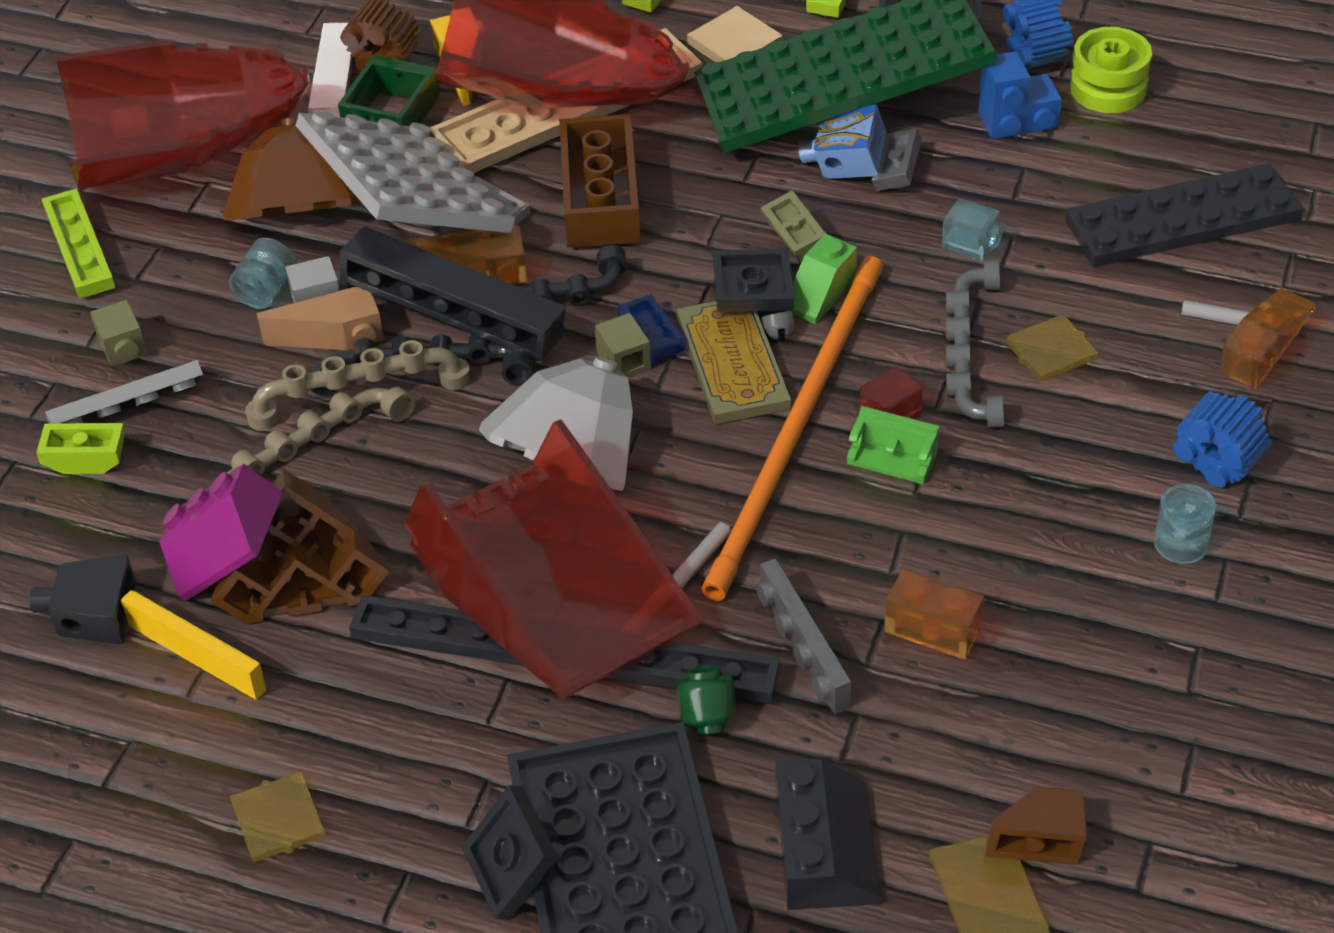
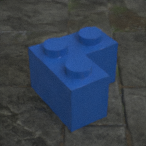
M1017 51L997 54L998 63L981 68L978 114L991 139L1059 127L1062 99L1048 73L1030 76Z

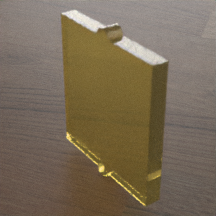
M1064 314L1006 336L1005 342L1019 357L1018 362L1025 364L1039 382L1098 359V352L1084 338L1085 333L1078 331Z
M301 772L272 782L264 780L261 786L230 796L252 862L284 851L292 853L295 847L325 837Z

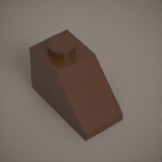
M1036 787L992 820L984 847V856L1077 865L1087 838L1083 791L1064 790L1058 787Z

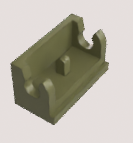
M793 190L760 207L771 228L778 233L794 256H797L799 265H801L805 254L826 234Z

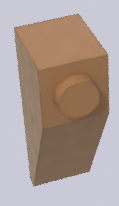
M352 287L256 313L262 341L265 346L350 350L353 349L354 343L361 338L371 339L375 343L384 340L380 314L372 293L359 287Z

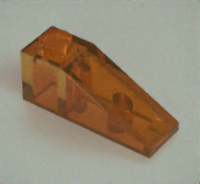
M513 225L511 233L475 230L408 239L410 245L506 283L527 282L525 254L519 225Z
M1283 288L1279 289L1243 317L1223 344L1221 373L1257 389L1316 309V303Z

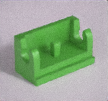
M862 406L849 436V441L853 442L847 455V464L924 484L937 455L939 426Z

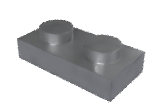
M917 128L886 133L879 172L877 176H872V182L876 191L899 189L903 186L911 185L921 143V136Z

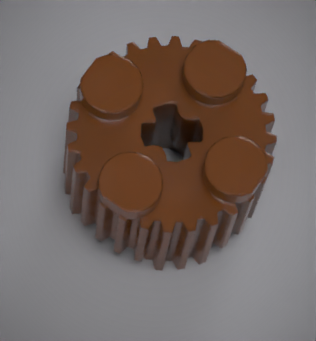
M368 0L359 8L342 31L340 39L345 46H348L346 50L351 52L350 56L356 58L355 66L360 72L373 54L402 61L409 59L419 44L417 33L421 29V26L418 25L419 20L414 18V13L409 11L401 12V8H396L395 4L389 5L390 0Z

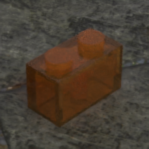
M902 569L886 599L885 632L965 660L981 629L984 596Z

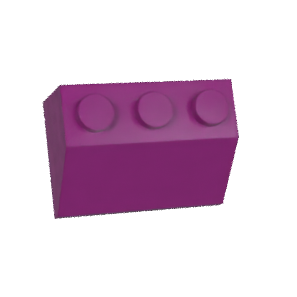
M244 463L230 473H221L213 484L205 490L202 488L196 490L183 505H174L163 520V525L166 528L159 543L178 596L184 601L211 586L259 554L283 492Z

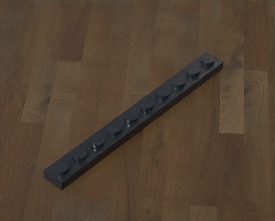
M366 595L361 596L349 626L351 638L673 689H677L679 681L687 677L686 671L698 667L719 666L722 673L728 674L733 678L737 699L772 704L780 671L779 658Z

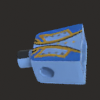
M877 105L866 106L820 121L816 139L799 143V156L802 163L817 161L823 176L827 179L877 176L887 133Z

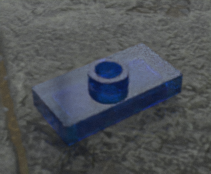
M652 294L617 306L618 317L630 313L649 340L652 363L686 350V339Z

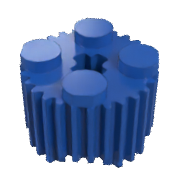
M1015 0L1010 4L1004 5L1003 16L1006 24L1010 27L1009 32L1011 34V37L1006 38L1008 52L1017 51L1026 69L1066 60L1065 48L1073 44L1071 39L1073 36L1069 21L1063 22L1062 15L1059 13V7L1057 6L1062 5L1061 0Z
M1209 391L1177 427L1176 430L1178 432L1175 436L1178 439L1172 445L1175 455L1179 459L1188 462V464H1193L1194 469H1199L1204 474L1206 481L1214 487L1223 488L1229 481L1231 483H1234L1236 480L1240 481L1272 444L1269 434L1265 432L1266 426L1261 424L1263 422L1261 419L1263 417L1261 413L1262 408L1256 407L1255 402H1250L1246 395L1244 397L1229 398L1227 394H1224L1222 397L1220 393Z

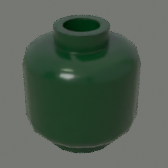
M719 666L698 667L686 671L687 677L680 680L677 685L682 722L690 726H696L699 734H712L723 731L724 723L734 719L737 714L733 678L728 674L722 673Z

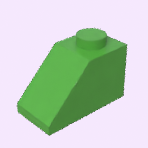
M824 234L805 254L793 282L794 310L785 311H792L793 315L817 324L852 286V280L857 272V247Z

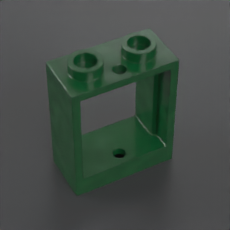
M373 54L338 103L340 118H346L347 115H356L372 122H378L379 119H388L401 126H410L411 123L421 124L440 96L436 67ZM379 92L410 98L399 114L369 108Z

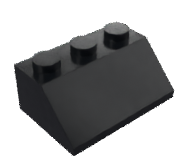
M823 759L776 761V803L787 910L881 904L882 899L866 782Z

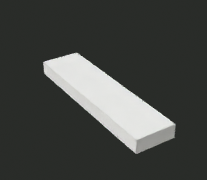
M323 23L308 106L309 114H313V111H324L334 117H340L338 103L349 89L354 57L350 56L351 52L346 50L348 46H345L340 39L341 33L348 23Z

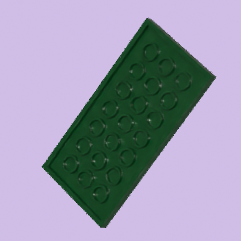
M901 0L899 3L884 8H873L868 13L853 18L840 19L834 24L820 29L807 30L801 35L787 40L774 41L768 46L754 51L741 52L735 57L721 62L708 63L696 70L694 74L723 152L726 153L998 63L994 47L966 0Z

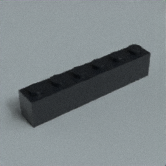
M364 226L340 250L341 281L514 351L524 352L539 361L544 360L563 336L566 306Z

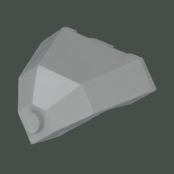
M597 356L594 362L580 358L537 371L481 422L479 431L489 442L501 447L525 451L524 457L545 466L554 467L555 462H559L571 471V477L580 481L623 491L626 481L633 414L628 377L617 369L618 364L616 362Z

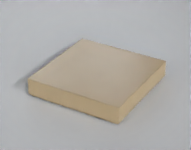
M738 6L687 34V44L714 62H721L733 58L741 52L754 51L766 47L774 41L783 40L782 34Z

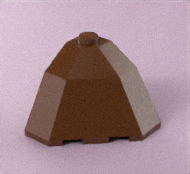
M298 117L281 119L282 126L267 128L243 152L223 217L224 221L363 203L296 127Z
M283 469L273 482V485L280 489L283 494L258 556L220 579L211 597V603L245 624L264 621L265 617L288 613L290 617L322 611V607L347 603L348 606L359 604L362 595L371 596L390 572V568L350 518L318 490Z

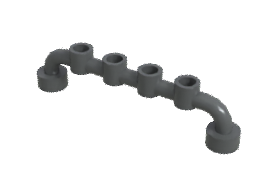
M999 259L984 260L983 268L971 269L963 273L956 280L954 291L946 292L947 314H954V318H946L947 341H955V345H946L947 369L955 368V373H946L947 397L955 396L957 407L964 415L973 419L988 420V428L1004 427L1003 395L987 396V404L976 403L971 399L969 289L974 284L985 283V290H1000Z

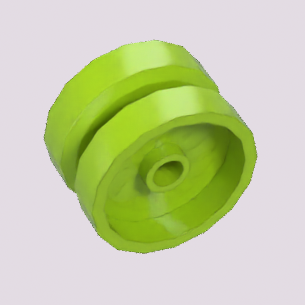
M1100 27L1087 31L1078 38L1074 45V67L1071 71L1070 80L1071 95L1082 106L1101 113H1122L1133 110L1143 103L1147 95L1148 73L1152 61L1151 45L1142 35L1121 27Z

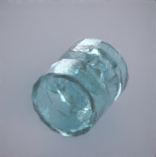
M259 238L252 244L244 259L230 275L228 281L230 290L237 299L250 307L257 309L267 308L272 304L281 287L288 280L285 266L296 264L293 254L286 246L274 239Z
M1177 484L1168 488L1162 494L1154 544L1156 550L1164 558L1182 564L1193 563L1202 559L1207 553L1217 506L1214 497L1207 490L1197 485Z

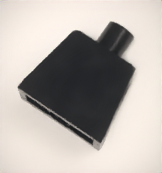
M128 555L61 564L58 567L54 587H33L31 589L29 599L31 611L33 613H49L56 633L61 637L123 644L128 621L121 599L130 590L134 592L136 585Z

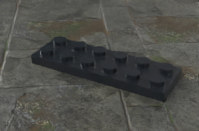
M1268 163L1067 208L1065 221L1092 266L1097 267L1299 221L1302 208L1271 164Z

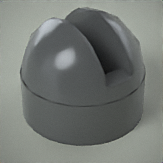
M792 311L762 317L765 332L771 339H779L778 330L782 329L785 339L794 330Z

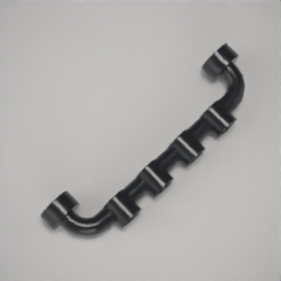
M617 245L601 248L596 255L598 270L603 274L601 277L588 279L585 275L576 274L569 277L565 282L550 283L546 279H536L529 286L519 288L554 301L553 298L568 296L570 304L584 306L591 301L592 293L606 291L616 284L620 274L628 266L626 252Z
M438 334L432 337L430 346H423V349L441 347L451 350L459 358L469 359L477 365L487 363L490 358H503L502 377L507 383L512 385H523L533 376V360L528 354L514 351L495 342L491 343L490 340L475 334L469 337L468 344H453L449 336ZM400 336L392 341L391 348H377L375 342L371 339L361 338L354 343L353 350L336 351L325 356L320 362L311 365L308 373L322 371V362L332 356L341 357L345 361V365L360 363L361 354L370 348L380 349L384 353V357L399 355L400 345L412 339ZM433 363V365L439 366L440 363ZM326 386L310 389L318 395H329L336 391Z

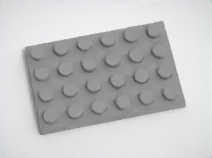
M313 111V114L299 112L296 127L376 220L506 233L512 232L515 219L504 208V204L497 201L489 193V189L474 177V173L466 169L459 161V158L445 148L443 141L434 138L430 134L431 129L428 126L420 123L401 126L388 119H379L378 122H372L356 115H347L346 118H340L324 111Z

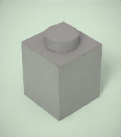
M330 256L285 266L294 303L346 289L345 282L340 280V269L334 270Z

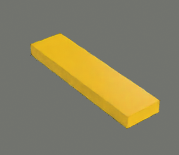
M130 590L121 599L129 627L255 700L266 691L260 662L135 591Z

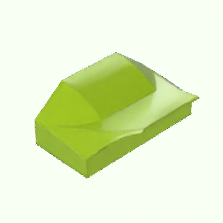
M123 423L44 424L36 452L39 462L62 474H104L120 462L125 428Z

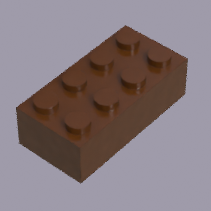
M631 114L559 119L567 248L640 243L639 205Z

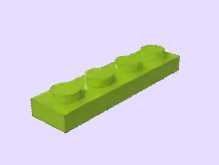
M77 188L42 198L45 212L79 299L114 289L115 285Z

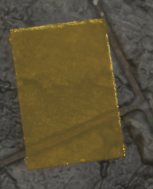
M988 836L929 850V860L933 864L959 933H1050L1049 926L1044 920L1020 860L984 856V847Z

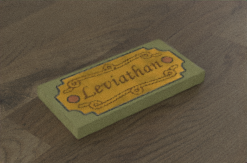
M716 301L676 309L677 321L714 425L791 409V398L757 311L717 312Z

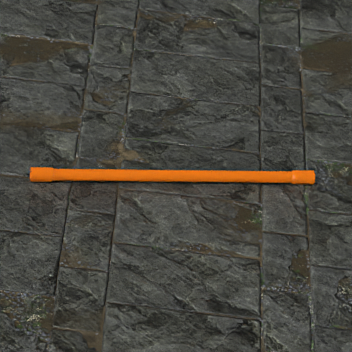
M866 256L863 258L852 280V286L739 517L719 557L715 559L702 585L703 594L712 600L720 601L725 598L738 571V564L869 293L875 287L883 270V263L877 257Z

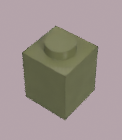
M127 299L90 312L97 338L111 367L148 355L141 328Z
M630 313L595 325L596 348L599 357L616 362L618 364L617 369L627 377L651 370L650 342Z

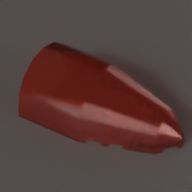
M454 0L435 82L536 110L650 104L680 85L685 80L690 67L689 63H683L672 49L674 43L666 33L630 13L624 16L607 6L609 3L607 0Z
M158 40L55 56L68 108L77 159L70 160L80 191L189 173L261 135L267 128L282 124L281 119L291 116L309 86L307 69L304 66L300 69L286 61L284 55L274 49L229 45L228 50L210 49L207 43H196L195 47L175 46L172 40Z

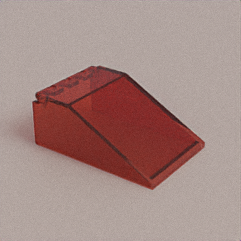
M559 419L552 423L533 461L535 465L532 464L509 475L508 482L505 479H501L474 493L475 499L468 495L447 506L430 482L422 484L404 525L413 536L410 543L411 548L442 594L564 700L695 628L704 619L563 420Z

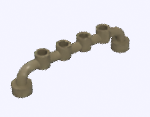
M416 340L402 343L399 347L400 354L384 357V353L380 349H367L360 356L361 362L351 365H345V361L341 357H328L321 364L322 371L306 374L303 366L293 364L283 370V379L266 383L257 390L253 400L245 408L247 421L254 430L265 431L273 428L279 421L277 405L272 400L276 396L287 394L292 398H300L305 396L309 389L326 386L329 389L338 390L345 387L348 381L365 378L368 381L376 382L382 380L387 373L404 370L407 373H418L424 369L425 365L440 363L438 367L440 384L449 390H459L466 387L470 382L469 364L451 350L441 347L423 349L422 344Z
M402 387L391 389L372 388L360 392L354 397L345 391L338 392L330 401V411L322 416H319L312 410L304 412L298 419V430L288 436L281 430L272 431L265 439L264 446L266 449L255 456L249 450L238 451L231 460V467L233 469L227 473H230L244 463L262 476L266 467L278 460L281 462L290 461L296 455L298 448L309 441H323L329 435L330 429L343 421L346 423L355 422L361 416L362 410L372 404L381 403V410L384 414L395 422H401L407 419L414 411L415 398Z

